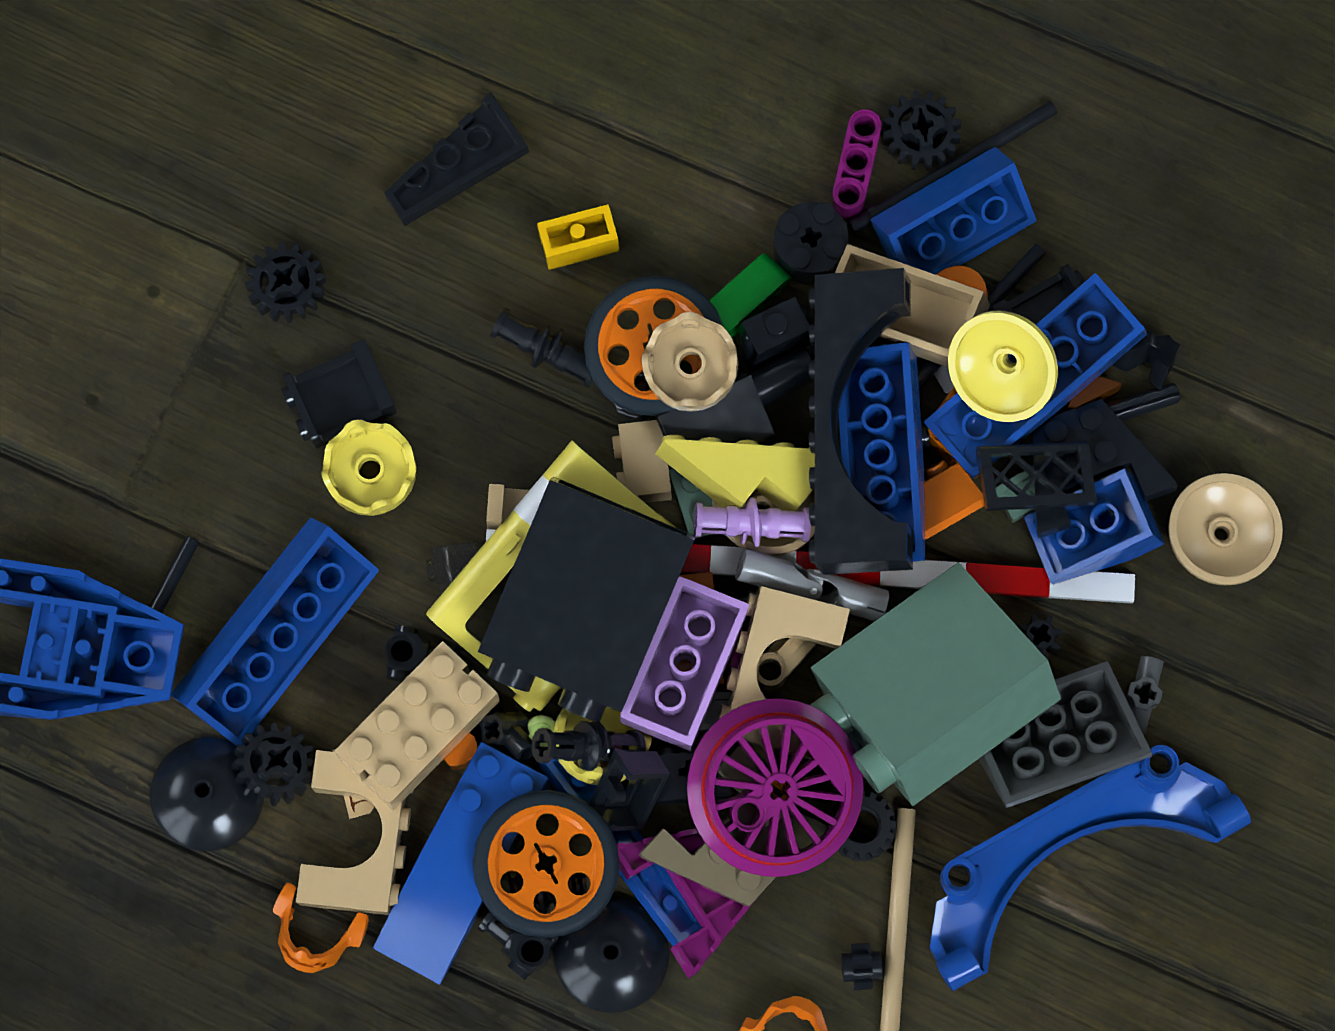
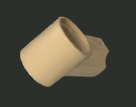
M796 638L776 640L759 659L757 666L759 688L771 692L782 687L786 678L817 644ZM771 663L776 665L780 669V676L772 681L762 678L759 670L764 664Z

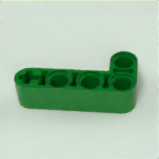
M763 253L709 301L716 308L724 328L730 337L733 338L737 334L741 322L762 312L786 289L793 277L770 256ZM681 361V370L687 374H692L690 364Z

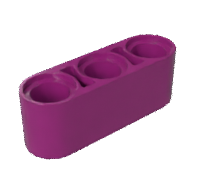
M869 109L856 111L849 120L834 183L832 207L844 220L854 219L862 213L879 144L881 120L874 111ZM866 125L873 130V133L869 136H861L855 129L858 126ZM852 159H859L865 163L866 167L861 170H853L847 163ZM844 193H851L857 197L858 201L848 205L842 203L839 197Z

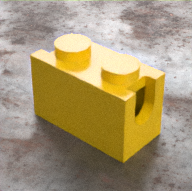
M609 204L537 223L548 270L619 252L618 236Z

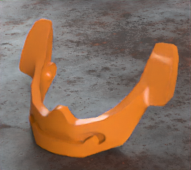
M289 882L284 885L273 907V913L281 918L278 944L288 965L302 972L315 973L334 966L347 947H360L369 922L368 915L360 912L356 914L350 927L340 938V941L330 950L322 954H312L303 946L300 948L295 947L290 939L288 927L295 911L291 907L296 886Z
M792 996L773 1002L757 1020L746 1017L739 1031H763L765 1029L764 1025L768 1021L785 1012H793L798 1018L810 1021L814 1031L828 1030L822 1011L815 1003L800 996Z

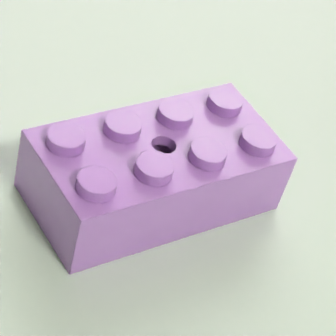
M679 576L621 712L620 723L691 752L735 647L740 630H742L747 618L746 615L750 604ZM682 660H688L692 664V670L682 672L677 669V665Z

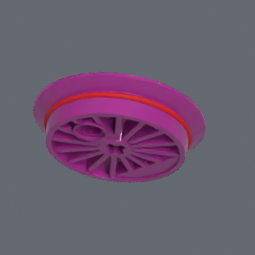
M763 699L731 710L715 722L705 733L693 754L689 766L687 800L690 814L698 833L710 849L721 859L751 874L770 877L789 876L807 871L831 857L847 840L861 810L864 786L863 775L852 759V755L856 753V750L846 733L834 720L820 710L798 701ZM783 724L776 764L767 726ZM755 729L759 730L767 767L743 737ZM792 730L800 743L787 764ZM736 741L760 771L759 773L726 755L727 751ZM808 751L812 758L796 769L805 752ZM721 761L755 781L716 777ZM817 765L823 771V773L802 778ZM775 780L781 784L786 783L782 787L784 794L780 798L775 794L769 795L773 791L771 783ZM829 780L839 793L804 789L802 787ZM715 785L744 789L735 797L715 802ZM801 796L840 801L835 817L803 800ZM745 803H753L756 807L755 817L747 823L740 822L737 816L739 807ZM796 805L829 823L828 829L818 837ZM727 808V815L730 821L723 825L717 810ZM788 811H790L813 842L800 850L797 847ZM779 815L781 816L790 853L774 854ZM769 820L765 853L750 849L762 826ZM735 828L748 832L741 844L730 835V832Z

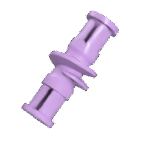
M748 498L744 508L736 506H726L725 508L703 507L702 503L696 502L693 532L695 537H701V533L724 534L731 537L740 535L741 544H745L747 536L750 535L755 547H759L761 536L774 539L779 537L801 538L802 542H808L811 532L809 508H803L802 511H786L779 508L758 509L754 498Z

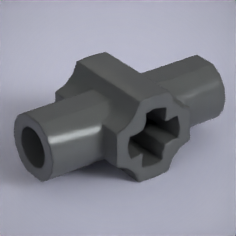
M1149 656L1140 657L1135 680L1128 685L1124 693L1143 735L1146 734L1151 711L1159 705L1163 693L1158 687L1164 662ZM1141 688L1147 689L1146 696L1151 698L1144 704L1139 702L1140 696L1134 694V692L1137 693Z

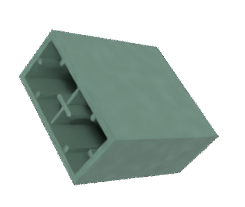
M959 562L810 667L823 693V696L810 704V706L820 710L834 720L846 735L851 732L863 746V748L852 755V759L864 778L877 793H881L894 784L912 806L1061 700L1047 658Z

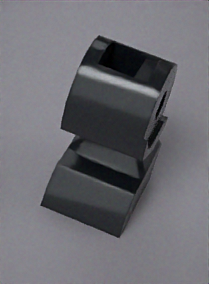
M1148 331L1147 335L1119 358L1113 366L1127 372L1145 362L1150 363L1152 369L1148 378L1152 385L1161 390L1173 367L1181 344L1175 342L1170 335L1158 336L1152 331Z

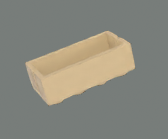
M847 244L835 273L904 268L911 280V316L898 319L875 342L884 345L909 342L917 357L948 367L949 349L955 334L967 321L987 312L990 304L984 291Z
M442 641L334 752L338 759L362 782L365 780L367 786L390 809L394 810L485 715L500 702L498 693L474 670L469 672L467 663Z

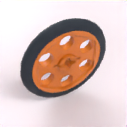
M649 276L636 278L624 283L603 298L593 311L586 328L584 352L586 366L591 378L606 398L618 407L635 414L658 416L675 409L659 400L652 390H638L634 384L635 378L639 373L643 372L641 359L645 346H647L649 338H651L648 329L649 325H651L652 331H654L660 324L674 319L681 313L694 312L723 326L716 308L703 293L691 284L675 278ZM662 300H668L675 305L674 315L666 320L659 319L654 314L656 304ZM627 310H632L639 316L637 326L630 330L623 329L618 325V317ZM623 346L628 349L629 358L625 364L616 366L609 362L608 354L612 348ZM687 355L682 359V362L690 364L692 374L698 372L702 366V360L696 355Z
M551 790L528 792L509 800L498 808L483 825L475 844L473 856L474 881L481 900L491 914L504 925L517 932L542 938L564 936L583 928L597 918L611 899L617 885L620 867L617 843L611 828L607 825L601 814L582 799L568 793ZM543 814H551L558 820V830L553 835L544 836L536 829V822ZM516 832L523 837L525 845L520 853L509 854L503 850L502 840L506 834ZM577 834L588 836L592 843L590 852L584 856H576L569 849L571 838ZM535 843L538 844L542 853H545L548 858L555 856L557 862L553 864V874L558 884L554 883L551 875L547 874L545 870L538 872L535 868L540 863L539 853L534 846ZM509 871H516L523 878L521 890L513 894L505 892L501 887V878ZM575 873H583L589 877L591 886L587 893L583 895H575L568 888V880ZM540 892H550L556 898V907L548 914L539 913L534 907V898Z

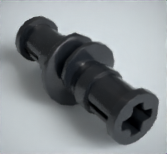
M506 307L503 309L490 337L496 339L498 336L517 346V349L532 354L531 366L533 368H537L546 361V363L553 365L560 372H566L584 382L583 386L589 388L593 380L586 366L585 353L576 349V346L561 341L564 329L560 328L551 336L549 335V325L542 331L538 326L532 323L529 324L510 314V309Z
M580 721L573 730L564 732H552L548 728H539L532 737V753L537 762L548 763L552 759L578 761L579 766L585 771H593L597 768L600 761L609 762L615 748L626 752H645L646 750L645 739L640 731L628 730L626 733L606 731L601 722L596 721L590 723L588 721ZM540 743H548V747L540 746ZM629 746H637L638 748L636 750L629 749Z

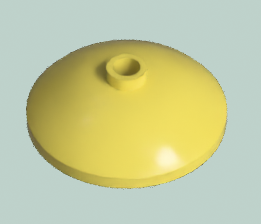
M989 311L979 314L967 321L958 330L950 345L948 368L952 383L962 400L970 408L986 418L1001 422H1015L1027 419L1041 410L1054 393L1058 379V364L1054 349L1040 328L1021 315L1007 311ZM1008 354L1014 355L1017 363H1012L1008 358Z

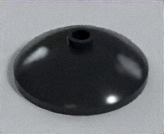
M211 737L187 741L168 753L156 769L150 789L151 809L159 827L177 844L196 851L221 850L240 841L256 824L261 814L264 800L261 804H258L257 793L252 792L248 796L243 794L247 787L245 782L241 784L235 783V779L241 771L233 770L231 767L234 760L238 759L233 754L237 746L232 742ZM250 761L252 771L255 773V765ZM206 784L210 788L209 794L203 798L198 797V787Z
M611 897L609 903L597 918L586 926L564 936H557L559 939L555 943L554 959L559 979L567 992L575 1000L590 1009L606 1013H617L636 1008L656 993L667 973L669 965L668 940L645 908L630 899ZM610 945L617 947L619 951L618 956L613 960H609L604 956L605 948Z

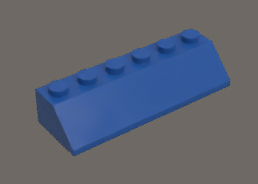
M310 517L173 690L171 696L234 745H243L241 740L246 733L252 734L379 572V569L329 526Z

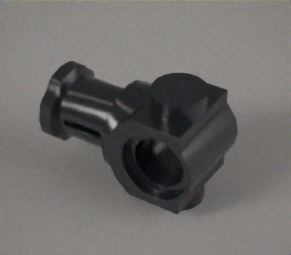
M396 626L393 636L387 641L385 646L388 670L386 678L392 681L403 682L436 647L431 646L430 640L421 639L418 636L417 629L408 626ZM406 646L412 650L413 654L408 661L398 662L392 658L393 651L397 647ZM455 647L453 651L460 657L461 647Z
M491 912L487 914L478 927L480 932L487 931L504 945L502 952L512 959L507 966L523 980H526L529 975L531 976L534 971L543 969L551 959V950L559 939L557 936L542 938L524 935L504 925ZM497 923H501L510 931V933L505 932L502 928H500L497 925ZM538 942L544 949L542 958L534 963L524 960V947L528 943Z

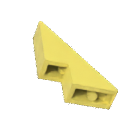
M667 435L662 438V444L655 453V455L723 508L726 506L741 508L756 489L781 510L796 511L812 491L809 483L810 467H815V453H811L810 447L794 448L793 444L785 442L766 446L758 445V442L753 440L724 443L721 439L715 437H707L695 441L685 440L681 435Z

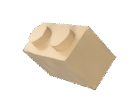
M657 420L618 424L619 436H612L615 459L622 458L624 472H616L617 479L645 503L672 500L668 464L655 455L662 444L663 438Z

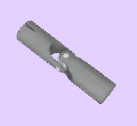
M744 548L735 574L736 581L850 609L849 614L874 622L885 614L884 612H886L889 601V591L835 574L823 575L817 569L806 570L792 561L749 548ZM823 580L835 586L830 594L821 596L823 593Z

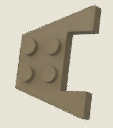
M740 745L729 754L733 759L759 773ZM725 762L719 765L717 772L723 778L755 781ZM735 788L739 793L744 790L743 788ZM753 803L741 805L737 812L739 821L742 823L751 821L756 815V807ZM779 815L774 854L790 853L781 816ZM727 816L722 822L723 825L730 821L729 817ZM769 820L762 826L750 849L765 853ZM664 828L638 854L642 859L653 862L668 869L670 872L692 880L746 907H749L775 878L751 874L730 865L714 853L705 842L691 855ZM735 828L730 832V835L741 844L748 832Z

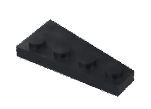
M491 92L482 100L483 104L472 115L468 113L458 122L459 127L446 139L441 138L432 147L433 151L422 162L417 161L384 192L386 199L404 226L529 153L528 146Z

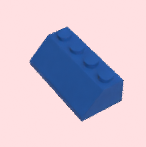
M996 147L870 219L880 244L889 259L935 275L948 267L961 266L1037 221L1015 163Z

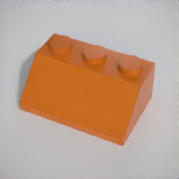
M945 459L925 469L927 473L924 476L926 540L985 505L983 493L959 463H946Z

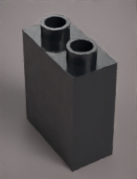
M552 477L546 487L478 650L479 653L493 658L487 675L500 683L525 692L530 691L535 677L560 686L564 690L558 705L592 721L600 722L606 707L622 712L695 536L557 477Z

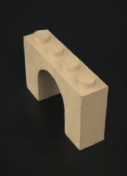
M763 586L757 589L756 594L750 593L747 599V603L750 604L746 615L750 617L747 631L740 630L735 647V652L741 654L738 667H731L726 683V689L731 690L728 705H721L717 721L741 705L766 699L758 685L757 666L762 653L771 643L783 638H796L836 649L842 644L850 609ZM783 724L767 726L771 746L775 751H779ZM758 729L743 736L748 744L763 747ZM792 730L788 754L791 755L794 754L800 743ZM808 751L803 756L806 759L812 758Z
M316 750L311 788L316 793L353 796L371 803L375 806L381 818L382 837L375 853L364 863L355 867L334 868L301 864L296 903L300 906L389 915L394 904H398V896L401 892V884H395L397 868L403 869L405 864L406 846H400L402 831L409 830L411 808H405V798L394 810L390 809L367 786L365 780L362 782L338 759L335 752Z

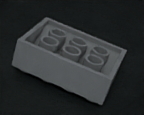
M1108 661L1055 679L1061 700L979 758L981 766L1006 808L1152 757L1149 745Z

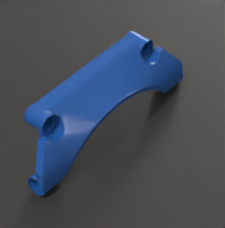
M1157 745L1150 748L1152 756H1161L1167 761V773L1158 774L1154 772L1150 766L1151 757L1107 772L950 860L940 874V883L947 896L936 902L929 950L944 981L953 992L988 972L993 937L1009 899L1033 868L1064 845L1099 831L1136 826L1170 829L1208 842L1217 843L1251 824V818L1246 807L1236 794L1230 793L1225 782L1187 762L1179 765L1177 753L1172 748L1166 745ZM961 867L968 873L969 882L966 886L956 887L949 881L948 872L951 868Z

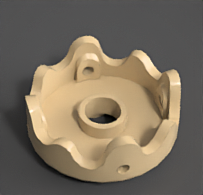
M694 312L681 313L674 319L656 327L645 351L642 353L641 359L644 376L652 392L667 406L682 411H699L716 405L732 389L738 372L737 351L729 333L722 325ZM687 355H696L702 360V366L698 372L687 374L680 368L682 359Z

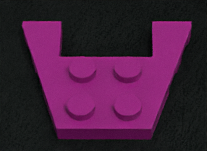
M696 828L671 835L691 855L704 843ZM654 837L628 844H617L619 868L626 880L655 864L642 859L638 855ZM665 868L702 929L670 949L689 979L700 970L705 961L717 949L722 940L738 923L750 906L746 907Z

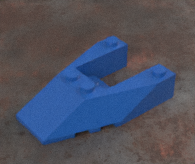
M0 559V603L33 608L20 675L0 673V715L53 720L171 699L184 630L182 623L87 576L79 570Z

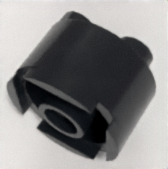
M804 202L788 209L778 219L774 233L773 252L775 262L793 277L792 279L804 285H815V275L835 273L848 244L847 226L840 214L828 203ZM812 240L813 243L817 242V246L811 248L810 244L805 243V241Z

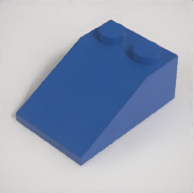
M1122 469L1094 483L1097 497L1095 505L1065 507L1071 521V527L1038 539L1036 533V511L1024 517L1051 584L1061 583L1130 561L1165 544L1147 501L1144 502L1134 476L1126 469Z

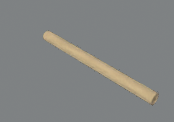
M897 808L880 1031H899L916 815V810Z

